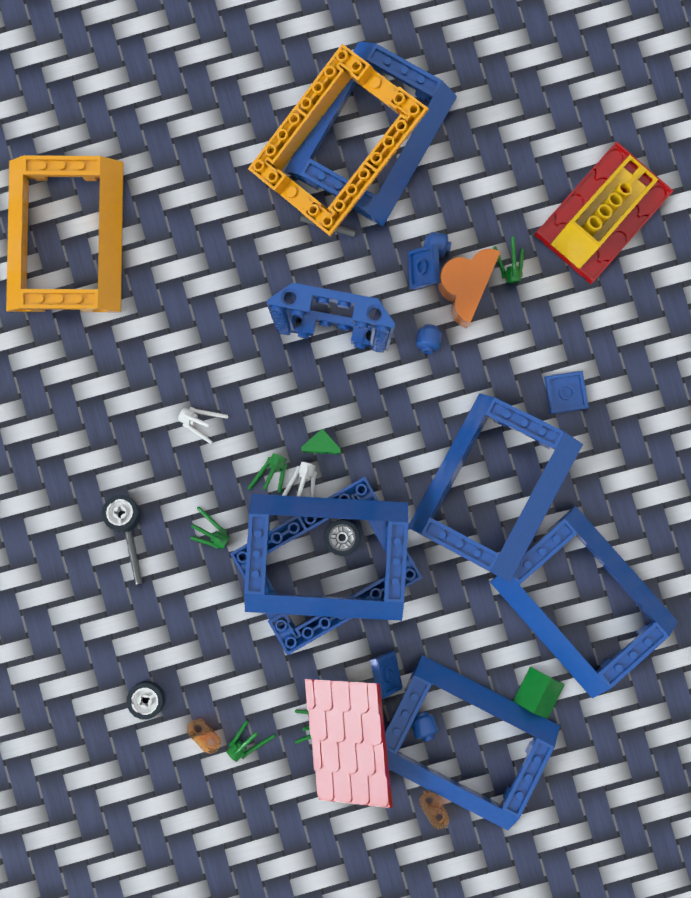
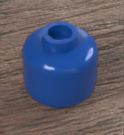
M431 232L429 236H425L423 247L438 244L439 258H443L445 253H450L452 242L448 241V235Z
M426 324L418 330L416 346L422 350V353L433 354L434 351L440 349L442 332L437 326Z
M428 712L417 714L411 725L415 738L423 739V742L435 739L434 735L439 731L434 715L428 714Z

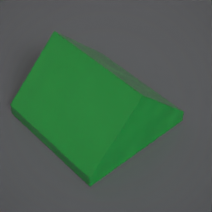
M323 429L301 447L302 453L341 455V449Z
M529 667L513 702L533 714L548 719L565 684Z

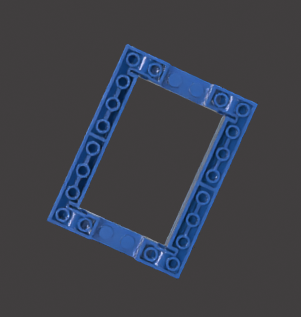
M358 42L353 52L369 63L376 72L382 76L384 73L415 89V96L424 101H430L427 106L429 110L415 127L377 196L366 190L352 208L355 212L383 227L457 96L443 80L376 43ZM353 79L348 82L300 145L284 172L318 190L320 187L336 197L349 180L313 159L354 90L357 82Z
M291 283L267 300V307L275 328L280 334L290 335V333H296L300 338L309 339V336L314 337L316 322H319V325L323 327L335 325L338 326V329L349 331V328L353 329L351 344H354L355 348L365 349V347L373 348V351L384 353V350L388 351L395 323L378 298ZM317 299V303L329 305V302L338 303V307L346 309L354 306L353 316L349 318L312 311V301ZM372 310H376L374 320L369 317V313ZM296 318L302 321L299 327H295ZM372 332L371 340L369 341L366 339V334Z
M479 393L408 528L510 582L580 452L583 443L566 432L495 397ZM487 417L503 427L508 426L538 441L539 445L549 450L550 448L554 449L550 460L499 554L434 520L488 419Z
M366 477L328 497L379 501ZM294 516L269 531L267 554L330 518ZM367 520L384 551L387 553L388 521ZM247 544L230 553L244 580ZM408 551L405 588L423 578ZM385 576L347 598L384 600ZM267 577L265 593L277 594ZM265 613L269 619L268 623L286 655L293 653L352 619L313 616L295 626L289 614Z
M252 494L249 510L245 572V612L402 621L408 540V502ZM269 515L388 521L384 600L265 593L268 534L270 530Z
M574 506L547 530V534L526 551L510 582L497 575L489 582L588 695L594 698L615 686L671 635L678 621L583 513ZM575 535L647 617L652 620L649 624L643 625L636 632L638 636L611 660L606 658L596 671L520 586L522 582Z
M421 655L404 689L405 693L389 725L387 724L384 729L389 770L509 830L521 817L555 748L560 725L533 714L506 697ZM432 684L534 736L525 750L527 756L512 786H507L503 794L501 804L398 752Z

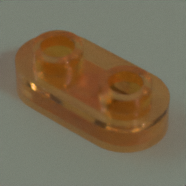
M197 718L189 723L187 727L188 735L204 752L209 754L215 753L221 745L220 737L202 719ZM199 725L201 731H196L195 726ZM208 740H214L215 744L209 745Z
M430 790L423 792L419 801L431 825L436 829L445 828L449 823V816L438 795ZM428 797L433 799L431 803L426 802ZM436 815H442V819H435Z

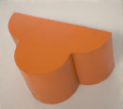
M481 250L475 254L472 260L464 257L453 258L444 265L441 271L438 289L446 300L453 302L451 307L452 316L461 327L467 328L471 323L499 257L500 251Z

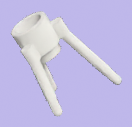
M184 407L180 412L178 421L182 422L184 427L190 429L203 440L212 444V440L191 426L195 423L206 427L210 426L209 423L197 419V414L226 419L228 415L199 410L190 407V409Z
M301 462L300 466L296 467V471L282 496H287L299 475L302 479L297 496H301L305 481L310 480L311 477L310 497H314L315 478L317 472L314 470L316 466Z

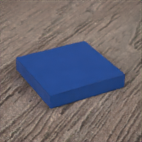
M431 244L409 251L410 289L416 290L440 283L438 244Z
M583 370L544 377L550 414L589 408Z
M389 651L370 660L374 682L380 684L381 698H385L403 689L395 651Z

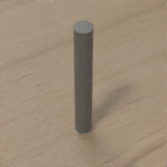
M301 215V222L317 226L305 215ZM341 225L334 231L351 237H355L356 230Z
M131 530L125 533L134 581L135 585L143 583Z

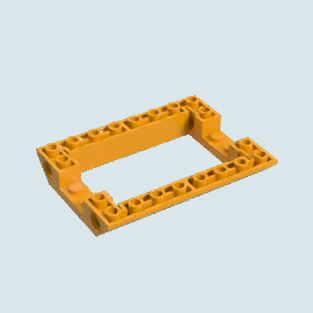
M341 44L249 166L248 170L331 237L429 108L401 87H396L376 72L369 63ZM353 79L399 114V116L334 201L326 208L285 175L282 169L348 82Z
M23 155L9 161L7 312L81 310L82 312L121 313L124 167L122 161L102 156ZM48 177H83L85 181H97V179H100L98 289H27L28 179H35L36 181H48Z

